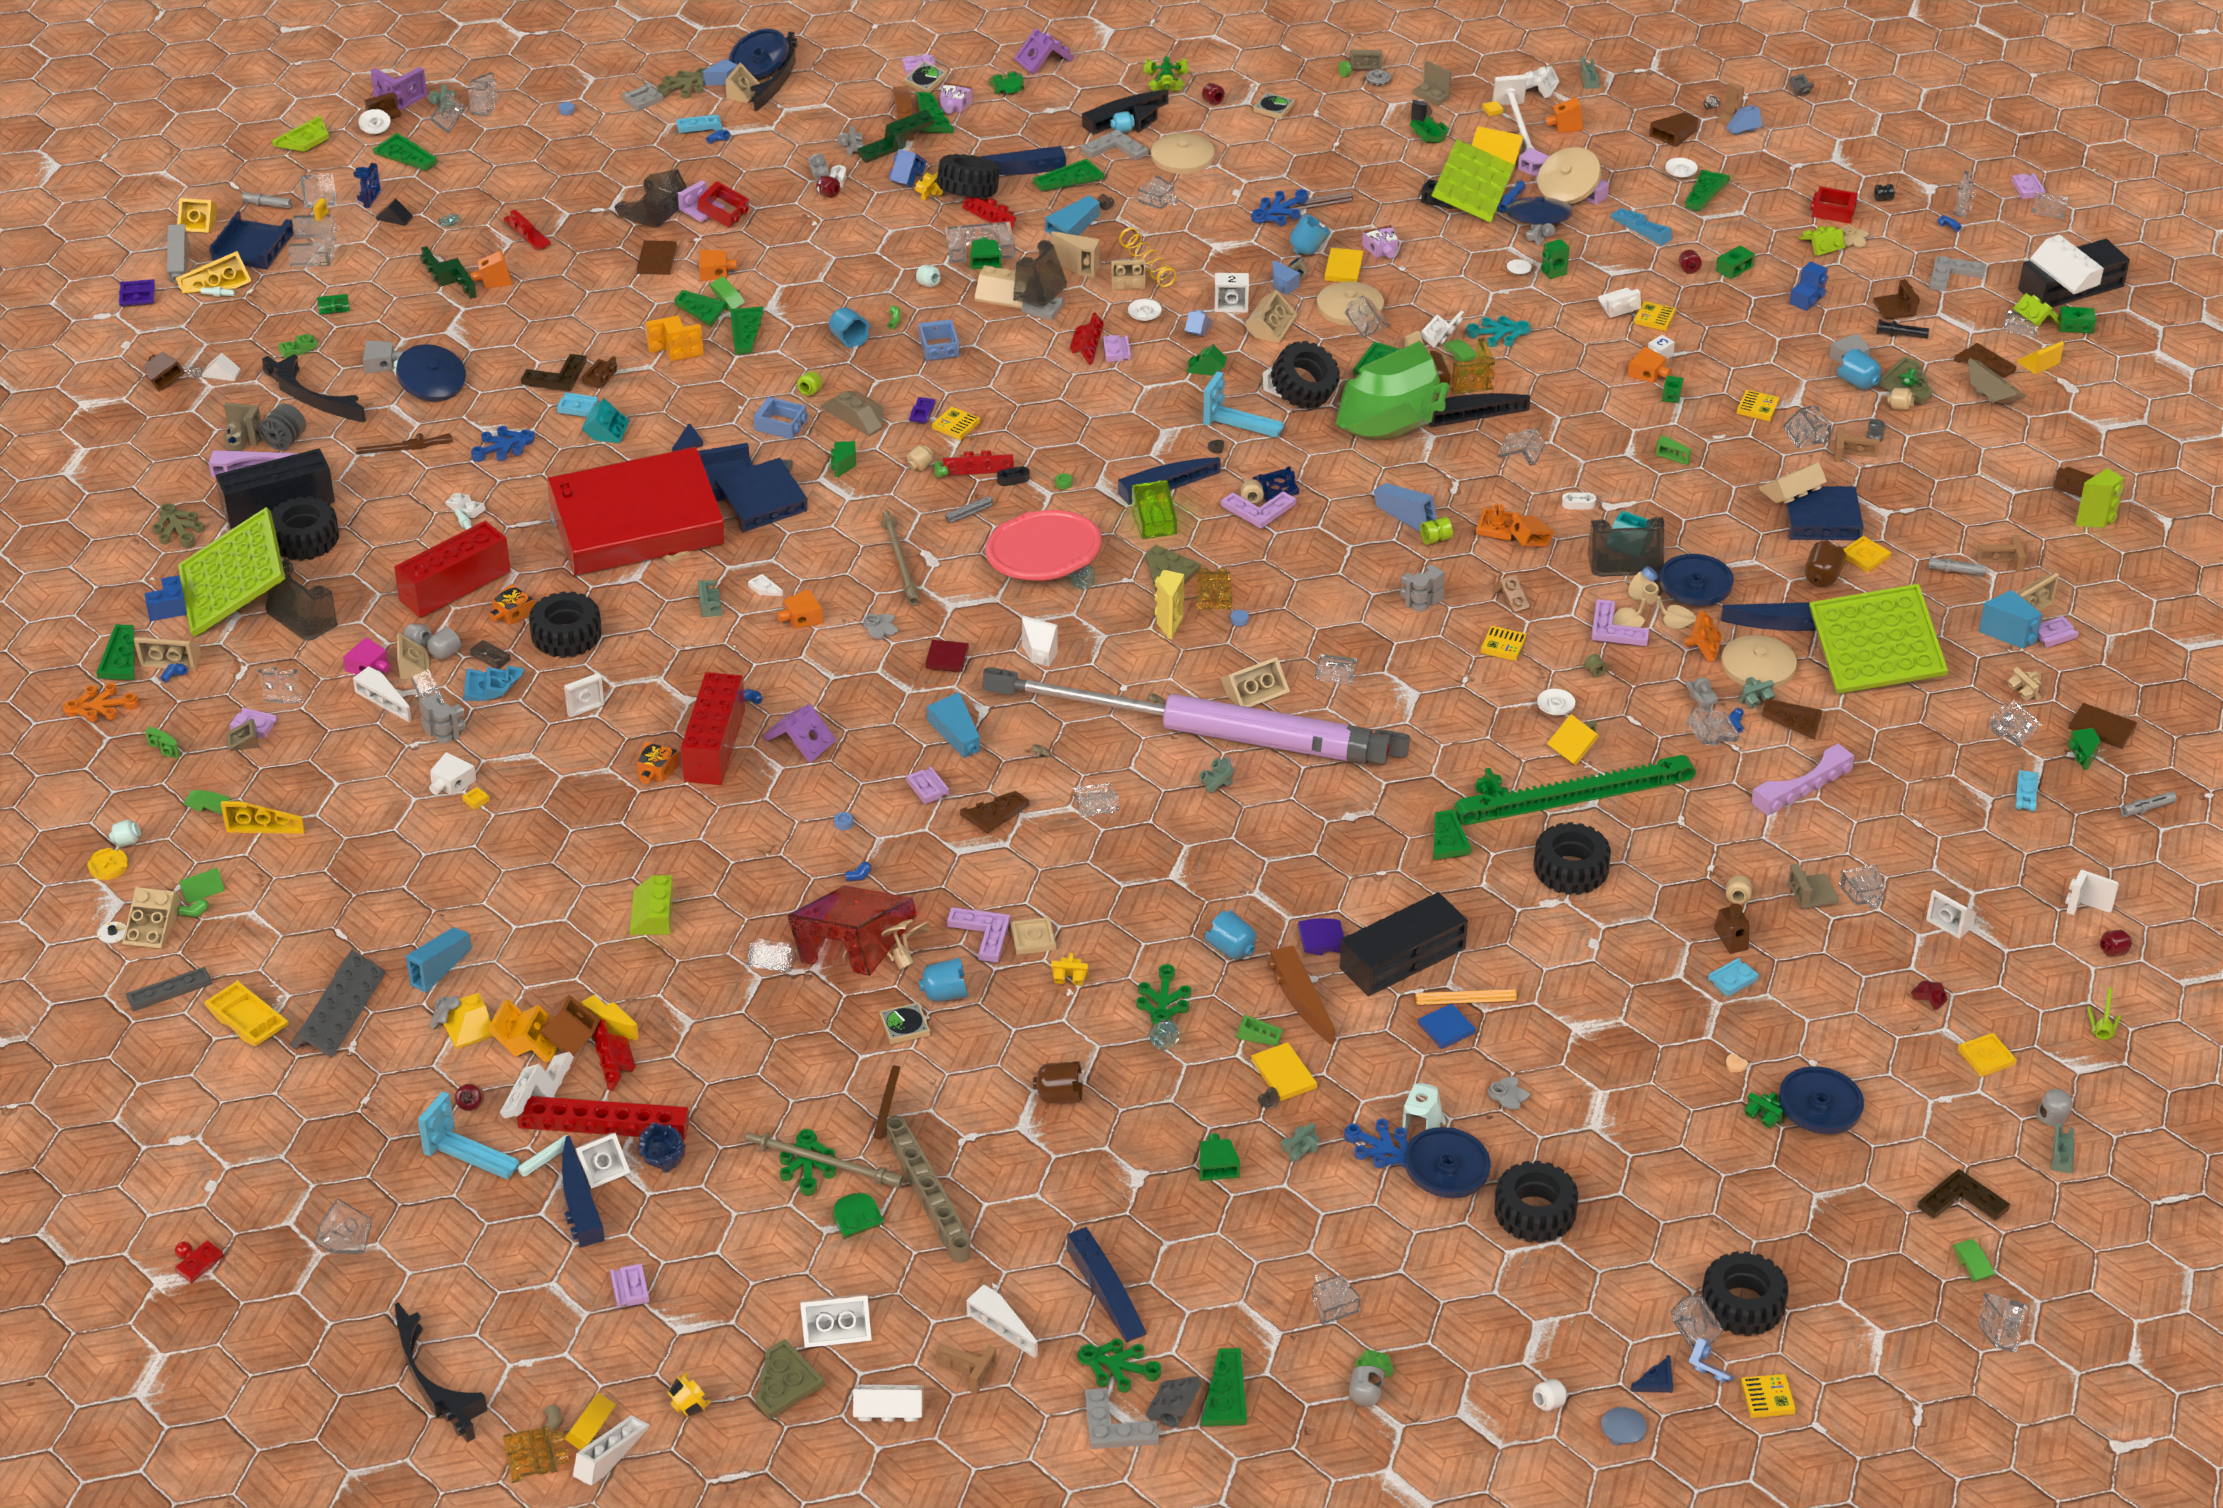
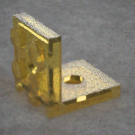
M1484 338L1477 339L1476 360L1453 363L1451 387L1453 395L1493 390L1491 380L1494 379L1492 368L1495 365V360ZM1469 375H1473L1472 378L1466 379Z

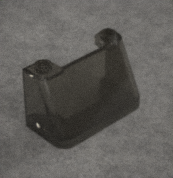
M678 169L650 174L643 182L646 195L639 201L628 203L620 201L614 208L622 218L650 227H659L679 209L678 193L685 190L687 186Z
M1042 240L1037 244L1039 257L1036 260H1033L1031 257H1023L1016 263L1013 296L1015 301L1036 306H1046L1066 288L1067 279L1055 247L1050 241Z
M1663 517L1648 519L1646 527L1611 529L1610 524L1605 520H1591L1587 555L1592 573L1599 577L1637 575L1646 566H1649L1660 574L1661 568L1664 565Z
M286 559L283 560L282 565L285 579L280 584H276L269 589L265 604L266 612L296 635L308 641L314 640L338 626L332 591L320 585L307 590L291 578V573L294 571L293 564Z

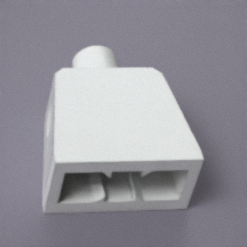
M446 752L430 771L432 783L429 786L430 791L435 795L441 791L450 795L458 793L476 781L475 766Z

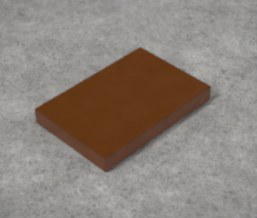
M644 240L637 273L670 275L677 249V241Z
M2083 702L2070 722L2068 729L2075 731L2093 728L2101 741L2123 749L2135 730L2137 722Z
M893 1065L891 1068L873 1134L875 1139L881 1140L900 1066Z

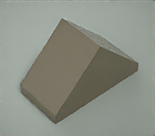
M250 719L227 732L228 750L259 748L258 732L254 719Z

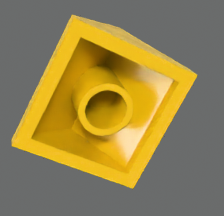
M2061 341L2041 348L2017 359V361L2036 375L2060 364L2064 343Z

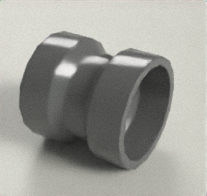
M1880 419L1870 420L1868 422L1866 438L1880 439V442H1882L1886 426L1885 422Z

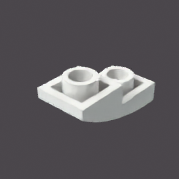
M461 493L453 494L445 502L454 511L461 509L464 515H467L469 518H475L486 510L484 503L471 501L469 495Z

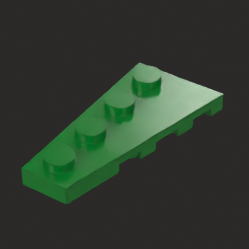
M917 92L918 112L926 109L935 119L933 125L922 128V131L928 133H953L954 127L949 124V119L944 116L943 109L939 108V103L933 93Z
M395 133L373 148V152L376 155L425 171L438 163L434 155L399 133Z
M1701 170L1700 176L1696 179V184L1692 187L1693 191L1689 193L1685 202V208L1700 211L1730 182V175Z
M115 624L96 672L97 678L135 680L134 625Z

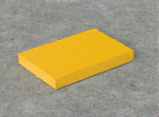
M1477 126L1472 146L1516 166L1524 137L1523 135Z
M1331 248L1324 280L1358 282L1364 251Z
M1288 1042L1251 1055L1252 1063L1279 1101L1317 1088V1082Z

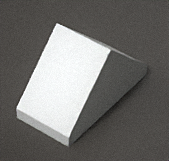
M220 353L207 365L202 373V377L235 381L241 370L223 353Z

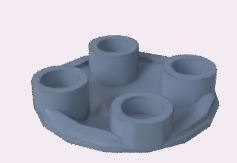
M1627 1407L1613 1408L1603 1415L1601 1421L1602 1430L1610 1438V1442L1613 1445L1619 1446L1621 1444L1642 1441L1645 1437L1646 1421L1634 1409Z

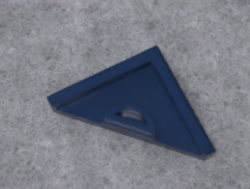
M691 423L687 425L673 446L672 452L703 446V440Z
M1666 1355L1663 1361L1644 1373L1643 1377L1636 1383H1632L1631 1392L1673 1393L1671 1356Z

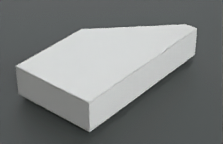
M763 574L748 581V587L758 595H783V590Z

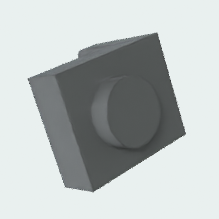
M1805 74L1793 76L1789 79L1796 96L1809 94L1814 86L1813 82L1808 83Z

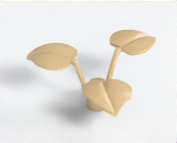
M1640 571L1632 579L1628 588V594L1633 600H1642L1638 612L1636 613L1632 608H1621L1614 614L1612 625L1642 628L1645 620L1640 614L1644 604H1654L1656 601H1658L1661 611L1665 615L1663 618L1664 624L1671 629L1679 630L1695 623L1696 616L1685 607L1679 605H1671L1666 611L1661 602V596H1658V585L1646 578Z
M913 919L903 921L881 933L882 937L891 933L895 937L898 948L893 950L894 955L876 938H868L851 945L846 949L842 958L845 960L852 951L863 945L875 943L890 958L891 962L895 961L899 970H902L914 964L908 949L907 938L919 932H930V924L924 922L916 925L899 937L897 931L906 929L907 926L913 923ZM901 939H903L904 946L901 945Z

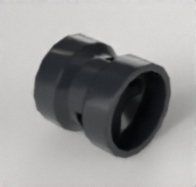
M1887 184L1886 186L1875 185L1874 197L1876 201L1894 199L1893 184Z

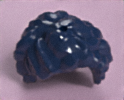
M654 1122L641 1133L638 1150L640 1151L639 1155L645 1158L647 1164L658 1169L662 1168V1171L667 1173L681 1163L686 1146L682 1135L676 1128L670 1125H659Z

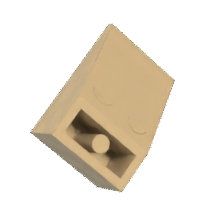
M1052 231L1051 261L1077 275L1094 278L1100 267V239Z
M135 887L122 944L125 946L163 949L177 918L181 901L174 891Z

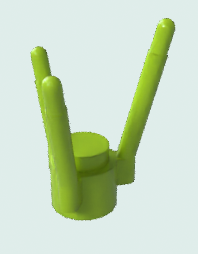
M2111 987L2108 988L2104 1018L2099 1019L2095 1023L2092 1009L2090 1006L2087 1007L2092 1026L2091 1033L2101 1040H2108L2115 1036V1030L2121 1018L2120 1015H2117L2113 1024L2109 1020L2112 997Z

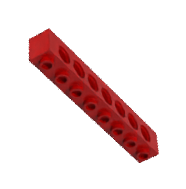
M531 1096L524 1106V1111L516 1116L518 1128L606 1135L616 1133V1135L640 1137L641 1133L649 1125L656 1122L659 1125H670L676 1128L682 1135V1139L685 1140L689 1126L688 1107Z

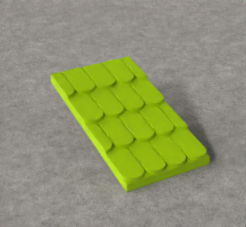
M1456 139L1431 196L1491 223L1515 165Z

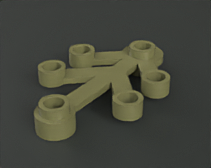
M699 68L696 72L677 71V77L665 76L663 78L664 83L657 86V91L663 97H667L670 91L684 86L683 90H681V97L688 99L690 98L692 83L697 81V84L694 85V92L702 93L704 83L703 71L707 68Z
M171 503L163 504L160 507L159 515L161 517L152 526L153 533L159 535V541L164 545L170 543V535L175 529L180 536L181 545L184 548H192L196 541L194 534L186 532L183 527L193 528L196 533H201L205 530L204 523L198 521L196 512L179 511ZM177 517L187 518V520L177 519ZM169 519L170 523L164 530L163 525Z

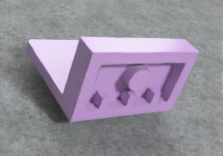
M701 180L678 193L679 210L700 222L710 218L697 210L698 198L707 190L705 181ZM714 201L712 203L713 205L724 210V205L718 203L717 201Z

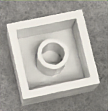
M1215 273V312H1248L1249 273Z

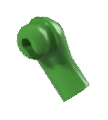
M892 305L889 308V313L893 314L892 319L888 322L890 329H894L900 322L901 310L898 306Z
M937 461L934 463V474L937 478H943L944 475L949 474L947 466H943L942 462Z
M199 899L191 906H180L178 913L181 916L199 917L208 909L209 903L205 899Z

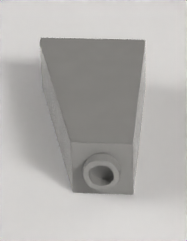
M185 224L168 225L167 274L170 282H177V277L188 273L190 243Z

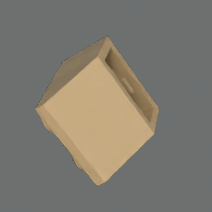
M1145 260L1112 261V290L1145 289Z

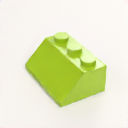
M2107 468L2086 481L2075 525L2104 528L2110 523H2114L2117 519V510L2121 502L2120 496L2124 489V478Z
M653 875L634 889L630 935L670 934L674 895L672 875Z

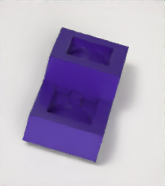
M918 397L916 406L912 408L909 421L927 423L934 410L935 399Z

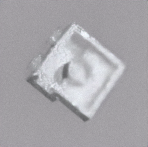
M1964 172L1958 186L1953 215L1966 218L1968 212L1972 211L1973 202H1971V198L1974 199L1976 189H1973L1974 182L1973 179H1970L1971 172Z
M2014 699L2009 704L2004 703L1998 710L2000 714L1995 712L1988 720L1990 722L1988 726L1990 730L2001 739L2007 736L2019 748L2042 726L2035 717Z
M1693 708L1687 718V725L1694 730L1695 738L1699 739L1704 745L1718 746L1721 740L1737 742L1740 737L1725 712Z
M1111 783L1073 788V794L1081 816L1092 817L1098 813L1112 814L1114 811L1120 810L1119 796Z

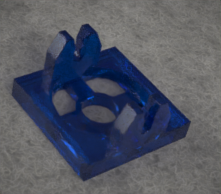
M371 163L368 168L358 167L356 172H353L354 177L360 178L361 191L359 192L360 195H357V200L363 202L364 208H370L381 191L377 163Z
M1290 466L1252 477L1253 480L1261 483L1264 492L1263 498L1266 502L1283 491L1291 496L1299 494V488L1295 484V473L1291 471ZM1281 478L1285 482H1275L1274 479ZM1276 485V486H1279L1280 488H1279V489H1273V488H1271V487Z

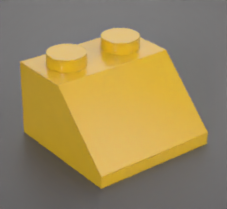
M179 198L177 224H185L187 232L210 233L216 221L217 204L212 200Z

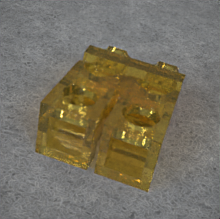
M1201 568L1200 572H1197L1196 609H1213V593H1215V609H1232L1230 572H1227L1226 568H1219L1217 572H1210L1207 568Z
M549 1426L542 1427V1430L533 1429L503 1435L504 1450L512 1483L520 1482L521 1477L528 1475L546 1474L549 1471L551 1473L558 1472L557 1465L569 1462L566 1447L554 1450V1447L565 1445L562 1430L550 1432Z

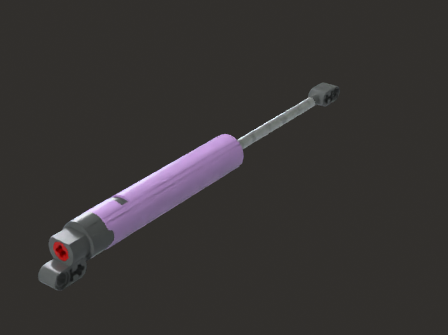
M992 667L983 670L982 688L986 691L1012 695L1016 694L1017 690L1160 715L1163 716L1164 727L1168 730L1366 765L1368 762L1386 765L1389 755L1407 757L1409 752L1410 736L1400 732L1381 729L1373 733V730L1369 728L1178 694H1170L1166 705L1018 679V673L1010 670Z

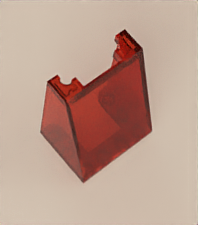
M844 885L797 909L787 917L802 963L815 964L819 958L816 949L827 938L844 942L852 970L857 974L870 976L896 943L893 933L882 937L881 933L903 921L914 920L917 912L911 897ZM900 929L897 931L899 938L906 929Z

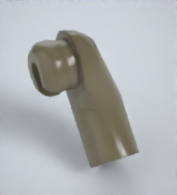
M554 1404L547 1406L544 1410V1414H547L548 1422L541 1428V1432L546 1437H550L562 1424L561 1410Z

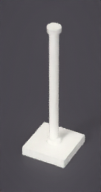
M1526 75L1495 77L1492 102L1497 101L1500 105L1511 104L1519 130L1524 137L1525 151L1530 148L1534 149L1518 104L1524 103L1527 83Z

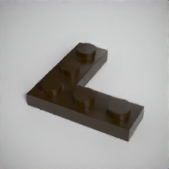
M569 354L560 373L526 369L521 378L522 385L571 391L587 362V357L585 355Z
M1957 1169L1918 1201L1917 1206L1935 1219L1962 1197L1996 1221L2009 1210L2010 1203L1962 1170Z

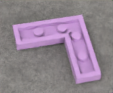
M1284 491L1261 507L1254 505L1235 493H1231L1221 500L1223 508L1260 529L1296 505V498Z
M1597 599L1591 640L1647 646L1649 629L1612 625L1615 601Z
M951 907L947 927L984 931L978 959L999 962L1010 923V915Z

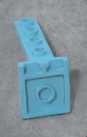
M1217 371L1204 389L1203 424L1210 425L1212 421H1216L1237 428L1278 437L1284 428L1283 422L1223 406L1225 394H1223L1225 387L1224 373Z
M442 1091L418 1118L422 1148L425 1155L431 1157L436 1150H439L507 1180L520 1165L519 1161L514 1157L454 1133L455 1125L450 1094Z

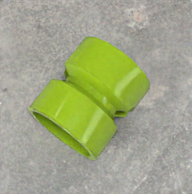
M1447 517L1435 519V521L1430 520L1420 524L1421 537L1426 545L1437 543L1439 540H1449L1453 537L1452 525Z

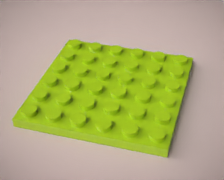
M267 507L178 564L190 633L194 637L204 633L208 628L221 622L222 619L235 613L239 608L250 603L253 599L264 594L267 590L276 584H280L285 579L272 514Z
M1919 584L1809 602V608L1836 694L1948 675V669Z

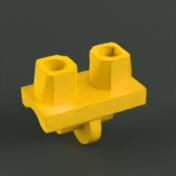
M938 172L934 175L926 173L922 182L918 181L916 183L915 191L921 193L922 200L925 201L931 194L936 196L943 194V189H940L937 185Z
M1069 952V958L1061 957V961H1052L1051 963L1055 984L1065 983V976H1073V984L1083 986L1085 979L1089 977L1088 964L1081 963L1079 958H1074V952Z

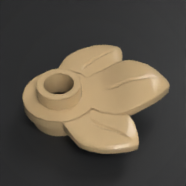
M1850 225L1842 227L1845 246L1853 245L1858 248L1866 246L1864 238L1869 236L1868 232L1862 229L1855 230Z

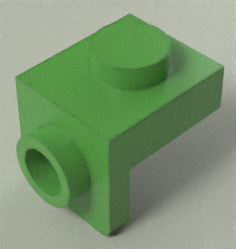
M1366 1349L1355 1362L1356 1368L1360 1366L1380 1368L1384 1372L1385 1377H1390L1394 1372L1389 1354Z

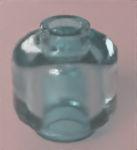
M1088 565L1073 572L1072 583L1078 589L1084 590L1092 587L1095 582V569Z
M1166 1019L1160 1020L1149 1033L1151 1043L1160 1050L1171 1048L1180 1036L1177 1025Z

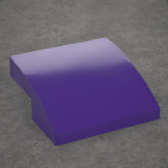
M154 279L120 282L119 306L154 304Z
M1317 918L1298 922L1297 925L1304 952L1323 956L1325 950L1340 953L1341 939L1344 938L1340 920Z

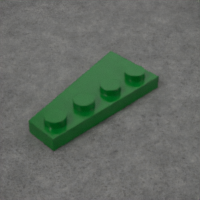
M1086 158L1034 177L1033 184L1041 191L1101 180L1104 179V173Z
M764 306L730 309L735 354L752 353L764 314Z
M1241 1348L1218 1349L1201 1426L1247 1425Z

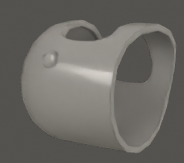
M445 627L429 638L427 647L434 658L444 660L461 649V641L452 629Z
M2060 1089L2047 1091L2042 1097V1103L2036 1112L2038 1119L2048 1126L2055 1127L2056 1123L2064 1125L2072 1109L2070 1095ZM2043 1106L2047 1111L2046 1117H2043L2040 1113V1108Z
M1360 1366L1353 1370L1349 1395L1355 1404L1369 1407L1379 1401L1381 1398L1379 1387L1384 1383V1372L1382 1369L1372 1366ZM1369 1373H1376L1380 1376L1381 1381L1376 1384L1370 1383L1368 1381Z

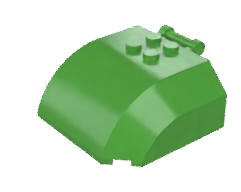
M1418 341L1362 366L1358 370L1360 374L1354 380L1350 378L1345 383L1336 425L1347 433L1366 439L1382 440L1403 435L1431 423L1434 411L1445 410L1446 393L1449 392V384L1446 382L1440 383L1433 357L1423 343Z

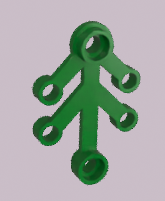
M1164 964L1159 967V978L1162 981L1160 995L1151 988L1148 982H1141L1138 985V992L1143 996L1136 999V1007L1139 1010H1146L1151 1015V1023L1158 1027L1168 1025L1171 1017L1175 1014H1184L1189 1011V1002L1187 1000H1180L1177 1002V1005L1166 1009L1169 1004L1180 998L1188 999L1191 996V988L1187 985L1181 986L1179 990L1168 995L1170 982L1175 977V968L1170 964ZM1144 996L1150 997L1158 1005V1008L1152 1006L1148 1002V998Z
M803 1129L798 1133L796 1143L793 1146L810 1151L812 1148L821 1154L831 1155V1157L835 1158V1151L819 1143L817 1135L813 1130ZM781 1152L779 1155L780 1163L788 1165L780 1170V1178L783 1181H790L793 1178V1172L803 1165L804 1178L800 1180L799 1186L800 1192L805 1196H812L817 1190L816 1179L812 1177V1164L822 1170L823 1176L827 1179H832L836 1175V1168L834 1166L800 1156L793 1161L792 1156L794 1154Z
M1115 1338L1110 1343L1097 1348L1091 1344L1083 1345L1077 1353L1078 1361L1083 1365L1090 1366L1096 1376V1384L1099 1387L1109 1385V1374L1103 1372L1099 1363L1107 1365L1116 1379L1117 1389L1121 1393H1127L1131 1389V1381L1125 1377L1121 1369L1142 1374L1151 1382L1157 1381L1161 1377L1162 1368L1160 1363L1156 1361H1148L1145 1365L1125 1361L1132 1357L1134 1359H1142L1144 1357L1145 1348L1141 1344H1135L1132 1348L1123 1351V1341ZM1108 1352L1114 1353V1355L1112 1356H1106L1104 1354Z

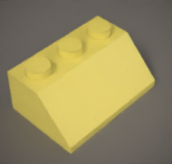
M1163 570L1160 577L1157 576L1155 581V587H1157L1155 615L1157 616L1158 626L1168 639H1172L1184 615V574Z

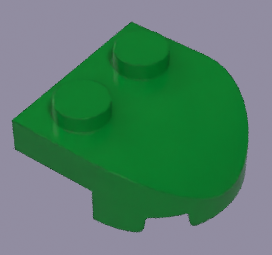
M1009 71L1006 75L995 74L992 78H988L989 85L994 87L996 94L1000 92L1021 91V88H1025L1023 75L1016 71Z
M1426 116L1424 121L1411 120L1409 124L1414 129V132L1419 134L1422 140L1427 143L1442 142L1449 130L1443 122L1438 124L1433 121V117Z
M853 1193L843 1196L836 1201L833 1208L832 1219L837 1224L843 1239L873 1229L884 1223L874 1199L864 1193Z

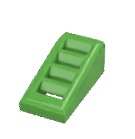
M1661 435L1657 441L1656 456L1689 465L1691 449L1669 437Z
M1244 1015L1236 1038L1277 1046L1283 1029Z

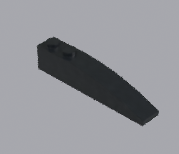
M1165 89L1136 94L1082 113V127L1093 135L1111 128L1110 120H1113L1115 113L1129 112L1130 115H1133V106L1157 105L1160 108L1167 105L1169 91Z
M1487 393L1445 398V410L1434 411L1432 422L1429 424L1431 427L1529 411L1530 395Z

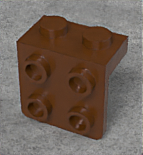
M1904 279L1899 281L1897 294L1874 297L1873 303L1885 319L1916 315L1920 298L1908 281Z
M2059 467L2056 472L2053 488L2081 497L2084 483L2094 477V475L2070 467L2065 469Z

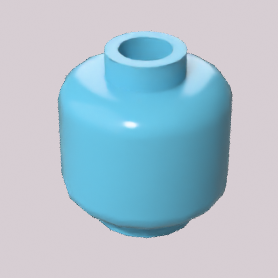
M1129 112L1115 113L1113 120H1110L1111 128L1122 133L1130 132L1132 127L1135 126L1133 115H1130Z

